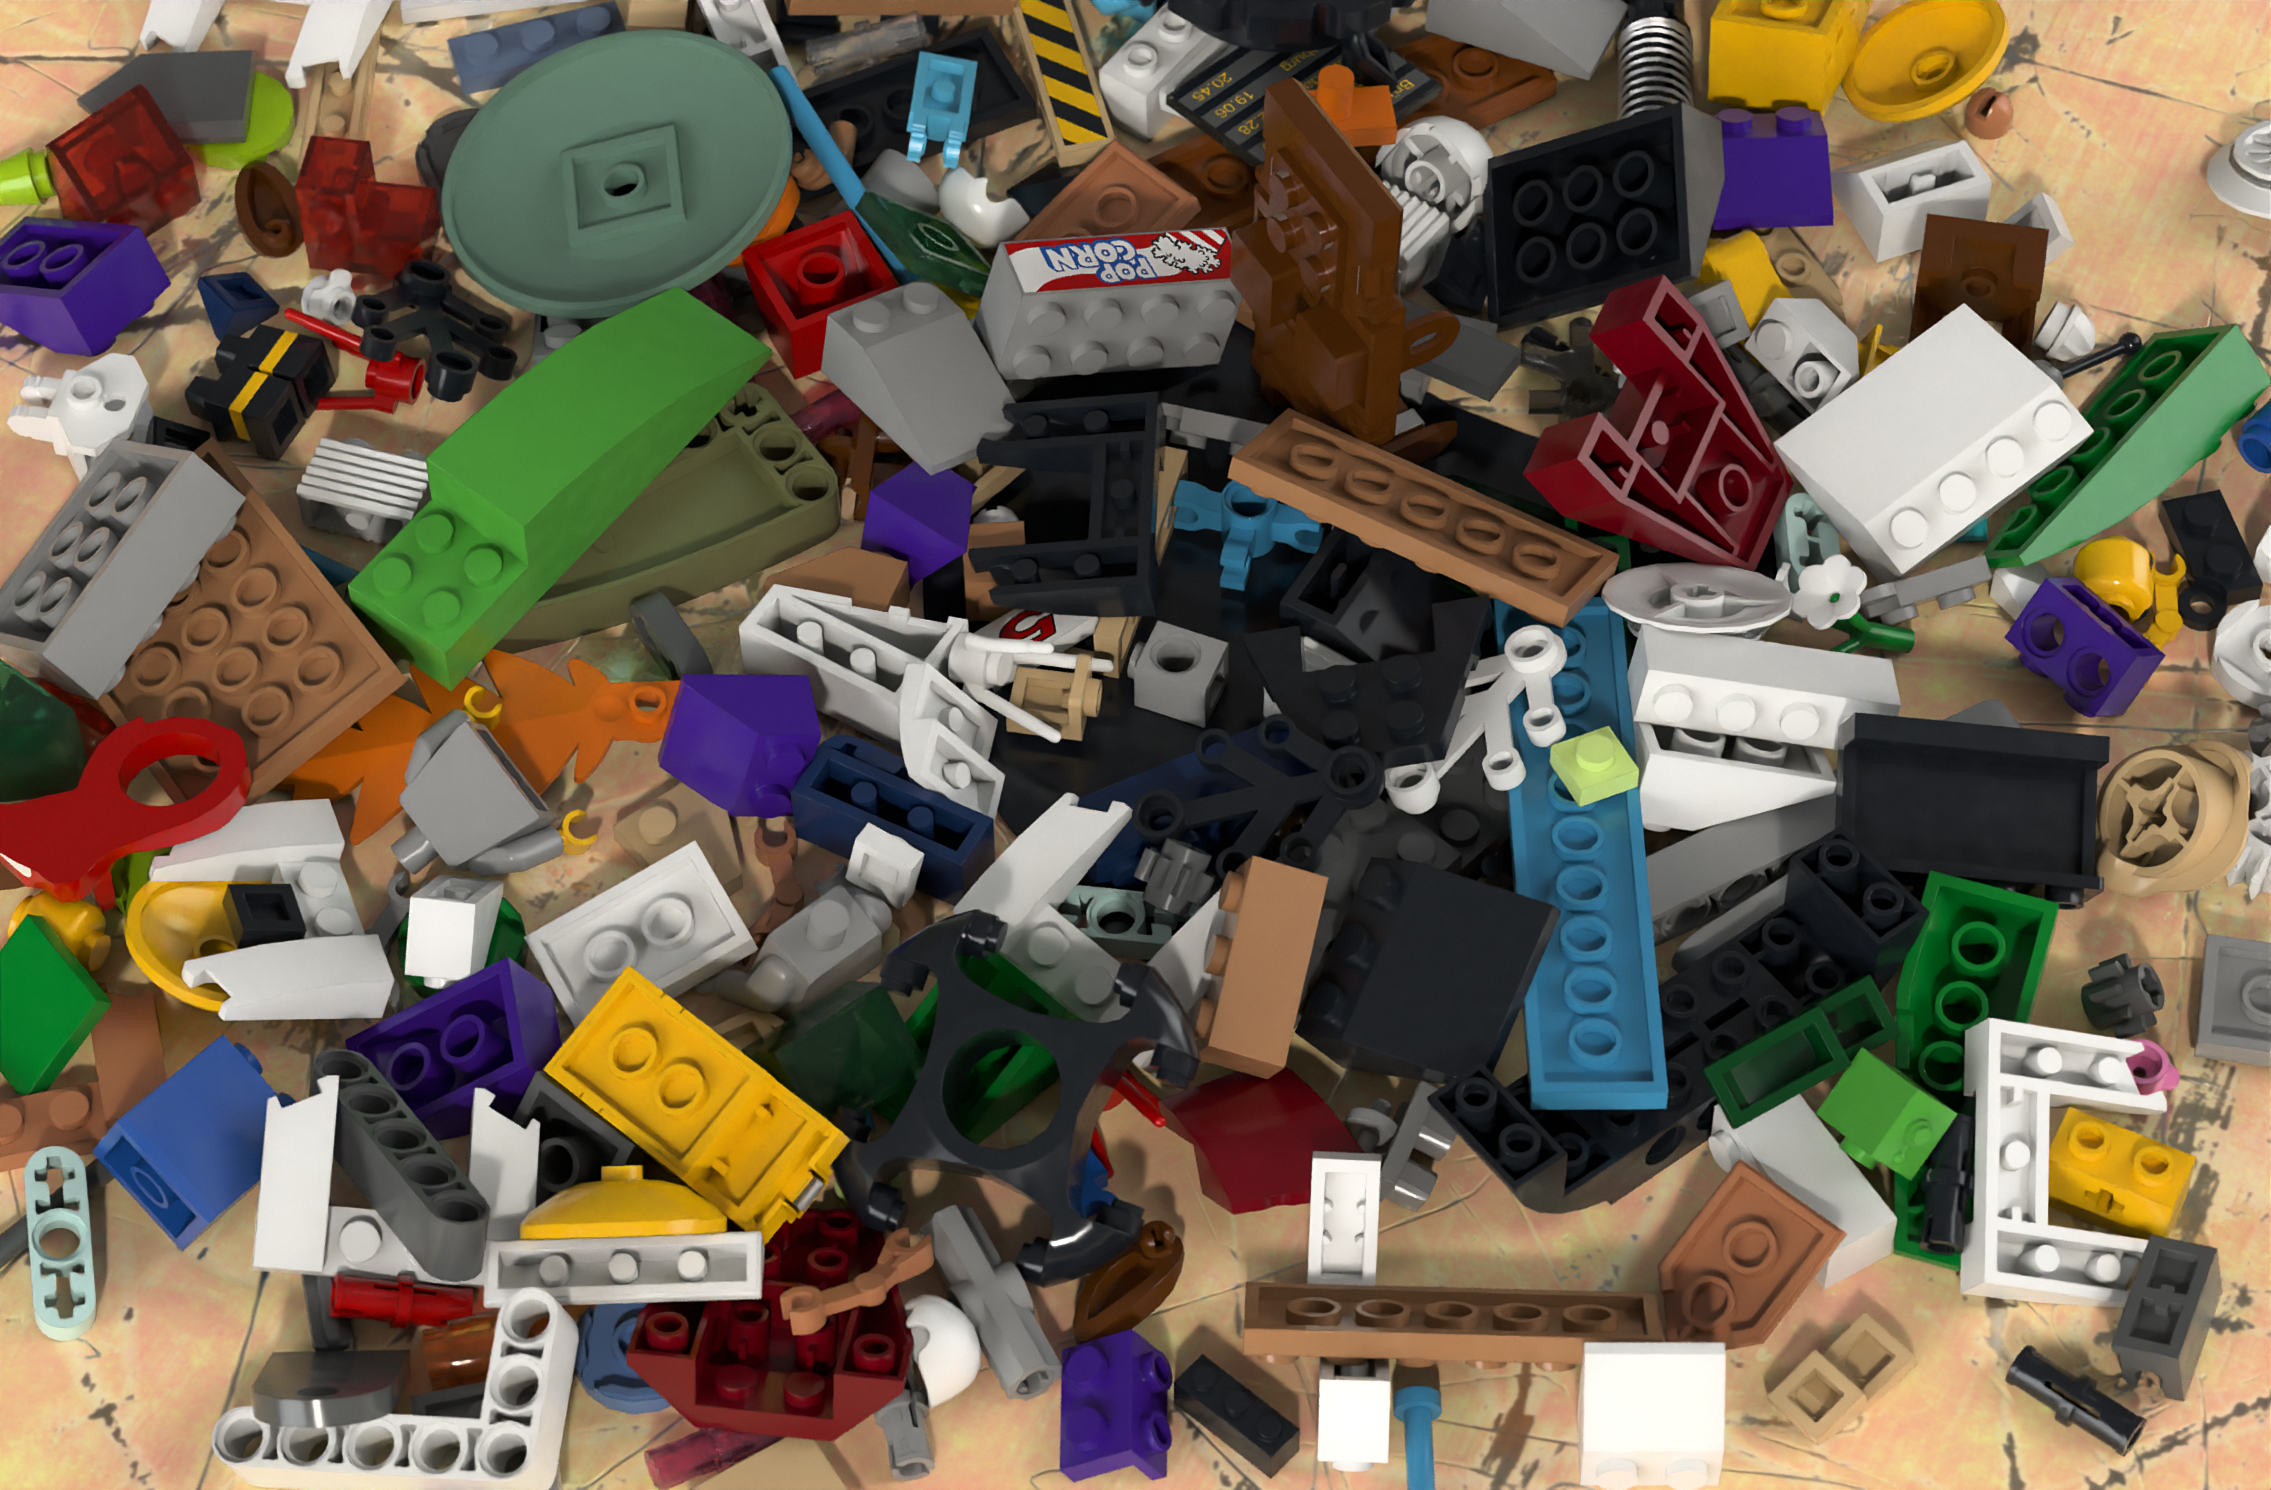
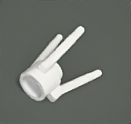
M964 631L957 636L952 645L948 661V674L951 680L964 684L962 691L974 701L987 705L1033 733L1044 737L1052 743H1057L1061 740L1059 731L989 691V689L994 685L1003 686L1007 682L1012 670L1013 661L1075 669L1078 655L1053 652L1054 646L1050 642L992 638ZM1092 658V671L1108 673L1114 669L1112 661Z

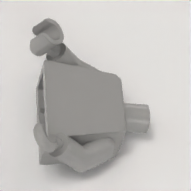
M838 863L834 866L837 873L823 882L818 880L813 882L814 888L821 897L773 930L766 938L749 973L728 968L692 988L699 993H712L716 991L717 995L725 1001L756 1011L772 1013L784 1020L785 1025L791 1029L882 963V935L891 926V910L881 898L846 880L845 876L848 868L844 863Z

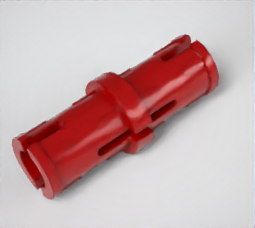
M335 1273L329 1300L330 1317L388 1322L390 1328L396 1330H406L408 1325H423L466 1332L468 1331V1324L471 1322L473 1310L472 1288L413 1282L412 1276L400 1274L397 1275L396 1280Z

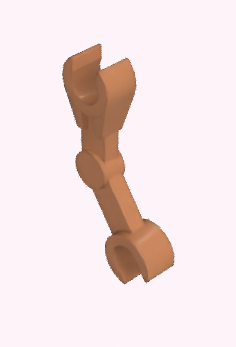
M786 821L783 822L786 842L781 846L771 847L765 844L761 826L754 833L756 857L761 864L770 868L775 887V899L768 912L748 929L757 948L763 946L766 938L773 930L799 913L804 907L803 888L797 882L793 861L797 856L796 831ZM750 955L741 959L744 967L749 962Z
M908 1227L896 1230L886 1240L877 1260L878 1264L869 1272L858 1275L854 1281L824 1291L811 1286H799L785 1291L780 1296L783 1320L790 1319L792 1334H812L825 1325L827 1321L826 1316L861 1305L871 1307L884 1302L886 1292L896 1283H901L931 1268L934 1263L931 1234L926 1235L917 1246L911 1247Z

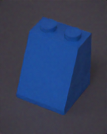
M224 1034L117 1120L92 1151L97 1159L182 1252L259 1185L267 1100L277 1096L281 1108L297 1103L284 1092L277 1094L260 1075L263 1069L255 1055L241 1043L233 1045Z

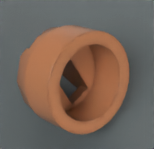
M1990 87L1980 89L1974 93L1966 106L1964 118L1966 129L1972 135L1986 140L1998 139L2006 135L2011 128L2013 108L2009 96L2005 93L1997 92L1995 88ZM1989 109L1986 117L1980 114L1982 110Z

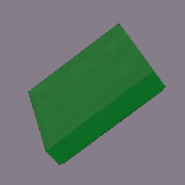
M27 914L0 950V1072L20 1097L45 1092L50 1088L112 1004L111 1000L42 916Z

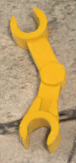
M2152 551L2150 552V554L2155 560L2154 552ZM2176 554L2170 566V575H2163L2155 569L2153 593L2154 621L2151 627L2142 634L2160 651L2169 642L2177 639L2183 625V619L2178 614L2177 589L2185 575L2186 565L2179 554Z

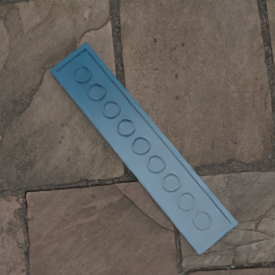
M1593 597L1564 628H1561L1554 624L1538 622L1532 619L1527 612L1494 598L1493 623L1496 656L1505 654V643L1515 631L1530 625L1545 626L1563 640L1567 650V660L1563 668L1551 678L1554 705L1559 708L1566 725V733L1557 743L1609 725L1637 765L1632 709L1627 680L1628 667L1623 616L1610 610L1602 597ZM1525 687L1509 704L1514 748L1519 752L1526 769V776L1522 783L1513 789L1506 790L1514 893L1552 904L1562 911L1522 1004L1530 1110L1666 1109L1668 1083L1639 781L1638 787L1579 807L1549 763L1551 746L1538 747L1529 740L1523 725V717L1530 709Z

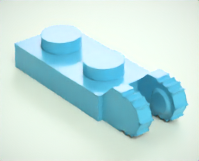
M920 51L907 125V132H911L906 160L920 162L921 156L924 155L928 138L934 141H944L942 152L943 167L957 169L961 142L966 140L978 62Z

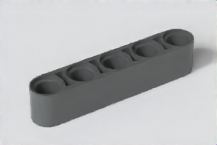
M344 1049L327 1050L316 1055L312 1062L308 1098L320 1094L316 1082L317 1079L328 1075L339 1076L333 1158L422 1269L430 1276L450 1282L467 1281L477 1277L483 1267L490 1207L485 1198L369 1059L362 1054Z

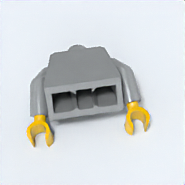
M474 686L467 691L462 711L458 709L450 711L422 732L416 739L404 775L407 787L398 799L401 806L416 825L391 845V849L397 859L414 875L439 855L452 870H471L481 877L524 872L561 856L563 851L570 855L584 854L598 837V834H593L589 838L582 840L575 838L570 833L569 825L581 822L587 815L585 811L580 809L569 812L557 830L549 826L557 820L556 816L490 733L499 723L502 704H497L493 710L485 713L473 708L484 698L485 688L481 686Z

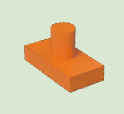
M1337 64L1322 68L1318 74L1317 90L1308 91L1352 146L1396 144L1397 123L1389 85L1354 87V74L1349 68Z

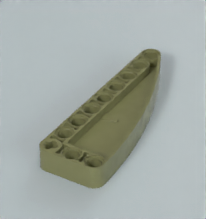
M747 382L492 649L515 654L632 621L629 605L657 591L664 593L671 604L677 606L738 582L820 544L833 536L841 523L838 478L834 470L770 392L759 384ZM355 577L334 587L351 610L348 584ZM374 638L402 674L410 673V662Z

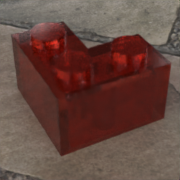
M311 135L295 186L309 268L327 270L329 272L342 268L350 273L378 275L394 279L395 274L403 270L404 264L408 260L424 259L432 261L441 230L435 187L377 182L370 141Z

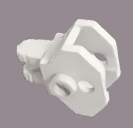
M111 352L79 371L66 369L62 379L45 376L41 378L38 375L26 376L19 395L26 401V404L13 405L6 424L9 425L13 432L18 433L19 436L22 435L26 438L32 437V439L53 442L55 453L68 457L79 482H81L113 438L126 440L132 434L133 439L131 441L145 443L150 420L155 414L147 399L150 392L148 383L135 356Z

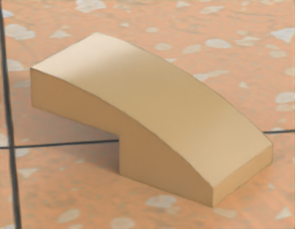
M1864 1312L1822 1354L1814 1349L1767 1395V1400L1818 1446L1856 1420L1887 1394L1917 1365L1916 1358L1911 1351L1868 1313Z

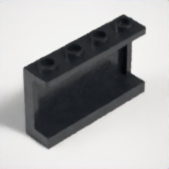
M1855 712L1839 726L1835 828L1840 825L1844 827L1902 885L1916 886L1917 895L1922 897L1931 870L2036 898H2044V900L2060 903L2059 910L2081 909L2084 907V902L2091 900L2104 891V877L2095 876L2097 772L2109 763L2110 737Z

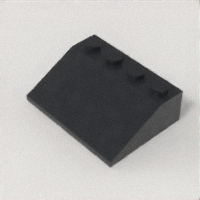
M1678 102L1489 158L1487 184L1482 199L1488 322L1498 324L1497 333L1603 305L1610 291L1662 274L1673 285L1698 279L1725 180L1722 122L1688 104Z

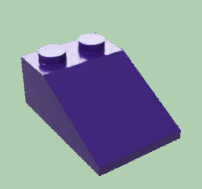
M25 216L0 239V323L55 353L83 355L86 357H94L104 353L115 343V336L132 320L147 314L154 307V300L171 285L140 226Z
M509 957L345 1040L346 1050L362 1054L372 1062L436 1141L470 1135L475 1088L486 1089L496 1095L489 1107L512 1120L537 1071H544V1067L562 1046L552 989Z

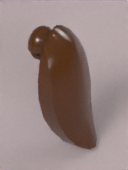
M253 161L246 164L239 172L235 183L234 201L239 229L246 243L256 253L272 259L288 257L300 249L307 237L309 217L305 203L292 183L276 167L264 161Z
M1159 1220L1146 1223L1142 1227L1138 1238L1139 1241L1115 1260L1094 1271L1086 1280L1077 1301L1073 1319V1333L1077 1345L1133 1329L1157 1309L1173 1291L1182 1271L1185 1254L1180 1237L1175 1235L1174 1228L1169 1223Z

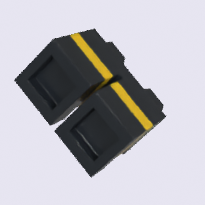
M259 324L249 338L227 334L216 348L214 358L218 371L222 374L221 377L215 380L205 376H195L185 390V398L192 415L211 422L219 442H227L231 435L253 442L258 455L278 462L305 425L304 418L309 419L318 407L319 400L326 396L336 382V378L323 339Z

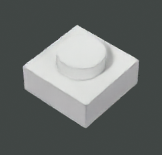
M2040 192L2002 222L2005 224L2049 229L2045 266L2075 244L2056 200L2043 192Z
M868 822L855 839L845 879L862 889L872 892L883 901L901 910L914 894L925 854L910 846L902 838L891 835Z

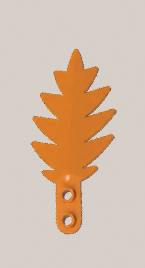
M491 649L481 661L499 695L497 696L467 677L450 691L410 663L409 672L428 711L408 700L390 694L357 721L360 730L352 727L346 729L271 790L294 789L292 800L330 799L331 805H333L362 783L349 832V842L351 845L356 846L380 830L404 809L398 799L407 787L404 775L417 737L454 709L462 711L465 695L470 688L474 686L485 688L484 698L478 705L473 707L475 710L485 713L493 710L497 704H502L499 723L490 733L538 795L541 796L563 771L577 750L574 781L577 784H582L598 768L613 741L634 740L640 743H654L662 740L681 680L610 683L607 677L594 666L578 658H572L568 661V672L573 683L571 684L558 674L537 663L514 654ZM647 706L654 707L656 709L652 711H643L639 708Z

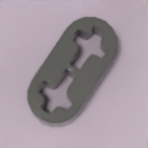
M657 591L629 605L631 620L640 640L669 681L681 680L683 674H714L703 647L664 593Z

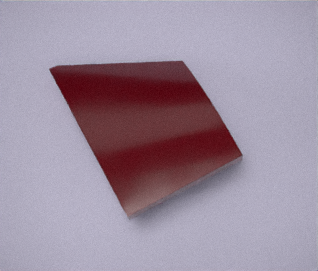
M1287 1066L1269 1079L1236 1071L1158 1101L1160 1112L1166 1118L1164 1126L1194 1146L1202 1194L1233 1215L1262 1211L1281 1205L1294 1206L1311 1203L1313 1151L1365 1153L1327 1103Z

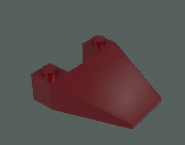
M1662 274L1610 291L1588 337L1627 377L1607 419L1600 412H1595L1544 428L1522 475L1562 516L1700 563L1726 565L1755 572L1794 484L1790 474L1702 315L1670 280Z

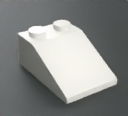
M1633 721L1637 767L1639 768L1638 781L1643 827L1648 830L1665 832L1671 828L1695 831L1834 793L1837 781L1826 755L1820 747Z

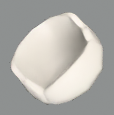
M957 165V169H950L943 176L939 186V204L944 220L952 232L964 242L978 248H997L1000 242H1008L1013 239L1030 222L1028 215L1020 204L1013 198H1007L1002 202L996 203L989 201L985 195L988 180L985 177L974 179L965 168Z
M923 1294L909 1300L904 1308L907 1315L906 1326L911 1329L915 1345L912 1363L918 1364L925 1384L920 1392L926 1396L928 1407L934 1409L962 1393L975 1380L981 1367V1347L974 1326L964 1312L939 1296Z

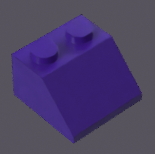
M1784 107L1771 114H1752L1743 109H1725L1712 116L1722 122L1725 180L1712 225L1713 230L1833 226L1834 213L1828 136L1820 112H1811L1803 107Z
M683 674L657 756L659 767L711 803L728 811V814L732 817H794L791 791L813 761L822 735L808 675Z

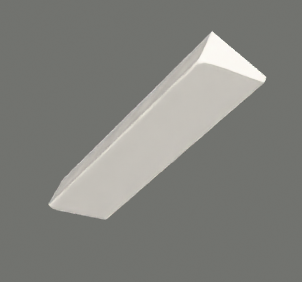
M761 1231L628 1237L486 1240L483 1304L485 1308L501 1307L510 1294L527 1287L544 1289L560 1305L761 1299L764 1272Z

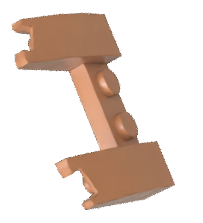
M96 982L112 1002L106 1013L91 1031L98 1081L1 1100L0 1172L24 1168L34 1153L50 1146L68 1148L79 1156L92 1154L93 1149L117 1120L169 1078L153 992L145 991L139 999L108 993L106 983Z

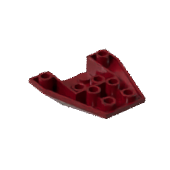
M807 1209L801 1218L797 1217L792 1224L786 1220L765 1245L761 1299L649 1302L639 1312L626 1352V1364L696 1428L833 1442L903 1393L914 1352V1339L911 1329L906 1326L907 1315L897 1283L886 1292L885 1301L879 1305L871 1307L861 1305L826 1316L827 1321L825 1325L812 1334H792L790 1319L783 1320L780 1296L785 1291L799 1286H811L824 1291L852 1282L858 1275L869 1272L878 1264L877 1260L885 1245L883 1233L870 1228L867 1229L858 1216L850 1210ZM730 1219L727 1220V1232H745Z

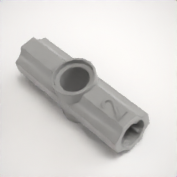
M954 1204L934 1213L932 1219L920 1228V1241L926 1235L931 1234L934 1254L933 1264L947 1287V1299L964 1312L973 1324L981 1350L990 1368L995 1373L1002 1390L1005 1391L1009 1400L1019 1398L1028 1401L1046 1393L1048 1388L1061 1377V1363L1034 1317L1032 1299L1021 1273L1012 1261L1003 1263L989 1234L985 1231L980 1218L976 1215L972 1206L964 1208Z

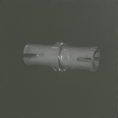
M916 10L911 12V14L871 24L868 20L855 22L854 29L815 40H807L806 52L809 64H816V66H812L814 75L821 76L823 73L863 63L866 67H871L879 64L882 57L919 47H928L924 22H918L922 20L920 12Z

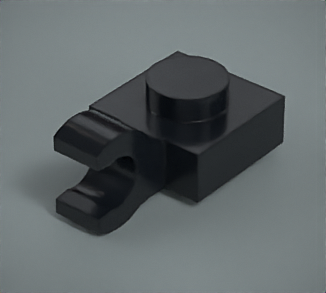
M1476 215L1472 218L1466 233L1460 230L1437 243L1421 286L1453 314L1469 318L1480 314L1487 296L1486 262L1483 260L1485 255L1484 220Z

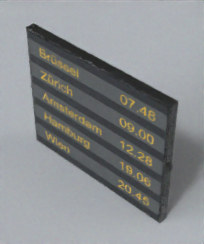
M1343 43L1333 47L1305 52H1268L1239 46L1166 95V105L1223 145L1227 151L1234 153L1256 169L1257 165L1265 162L1266 139L1263 137L1265 87L1293 77L1300 81L1307 90H1317L1320 70L1328 65H1341ZM1388 47L1398 82V89L1391 93L1396 123L1398 124L1442 94L1443 85ZM1354 82V87H1368ZM1359 146V147H1354V148H1355L1356 151L1358 152L1359 150H1361V149L1364 148L1365 146Z

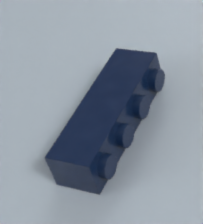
M1259 725L1231 736L1235 745L1290 778L1312 773L1309 767L1292 756L1277 759L1267 755L1258 738ZM1277 729L1270 734L1268 741L1273 744L1282 743L1288 738L1290 732L1286 729ZM1223 743L1210 745L1205 752V756L1209 758L1221 756L1226 750V745ZM1195 751L1082 796L1079 798L1077 807L1108 812L1112 801L1123 802L1133 809L1137 799L1153 789L1169 790L1181 802L1251 786L1227 771L1212 773L1205 770L1201 766ZM1320 800L1299 804L1298 806L1301 807L1308 817ZM1256 814L1187 829L1180 841L1193 845L1207 853L1213 852L1235 843ZM1161 816L1157 818L1152 825V829L1162 831L1168 828L1173 823V817ZM1131 817L1084 877L1089 886L1131 890L1144 882L1134 877L1144 849L1153 847L1161 851L1162 847L1147 844L1140 837Z

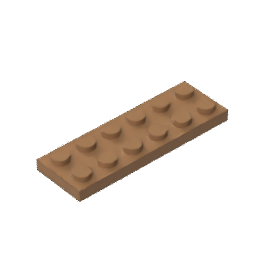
M1290 408L1285 410L1232 456L1227 477L1249 487L1258 496L1281 501L1303 511L1308 518L1314 521L1332 524L1358 536L1362 542L1369 546L1385 548L1414 561L1419 568L1425 571L1441 573L1470 586L1480 596L1489 595V598H1496L1527 612L1532 619L1538 622L1554 624L1561 628H1564L1605 586L1607 579L1615 575L1620 557L1617 553Z
M1246 1282L1243 1355H1257L1259 1360L1272 1364L1292 1363L1297 1361L1299 1356L1327 1357L1329 1362L1342 1366L1361 1365L1366 1363L1368 1358L1396 1359L1398 1364L1413 1368L1430 1367L1435 1365L1437 1360L1465 1361L1470 1367L1484 1370L1502 1368L1507 1362H1530L1540 1369L1559 1372L1571 1370L1576 1367V1364H1582L1584 1342H1663L1655 1293Z

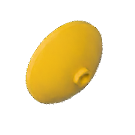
M1911 0L1886 14L1859 39L1852 61L1842 79L1844 93L1858 113L1876 121L1905 123L1940 114L1971 96L1995 71L2009 40L2010 29L2007 17L1996 0Z
M149 880L135 894L127 912L124 927L125 939L130 954L139 968L157 986L174 998L191 1006L219 1013L221 1004L231 996L218 983H204L191 989L183 982L181 976L184 962L239 950L237 949L222 904L228 884L271 883L267 881L151 882Z
M643 1165L601 1167V1181L580 1183L560 1190L531 1211L519 1227L520 1239L700 1234L727 1232V1217L715 1205L685 1186L664 1180L643 1179Z

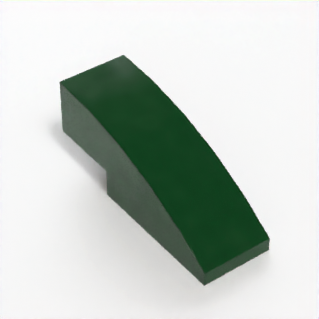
M1871 975L1858 976L1747 1039L1703 1067L1701 1071L1731 1128L1737 1129L1851 1066L1850 1062L1853 1061L1862 1047L1870 1052L1902 1033Z

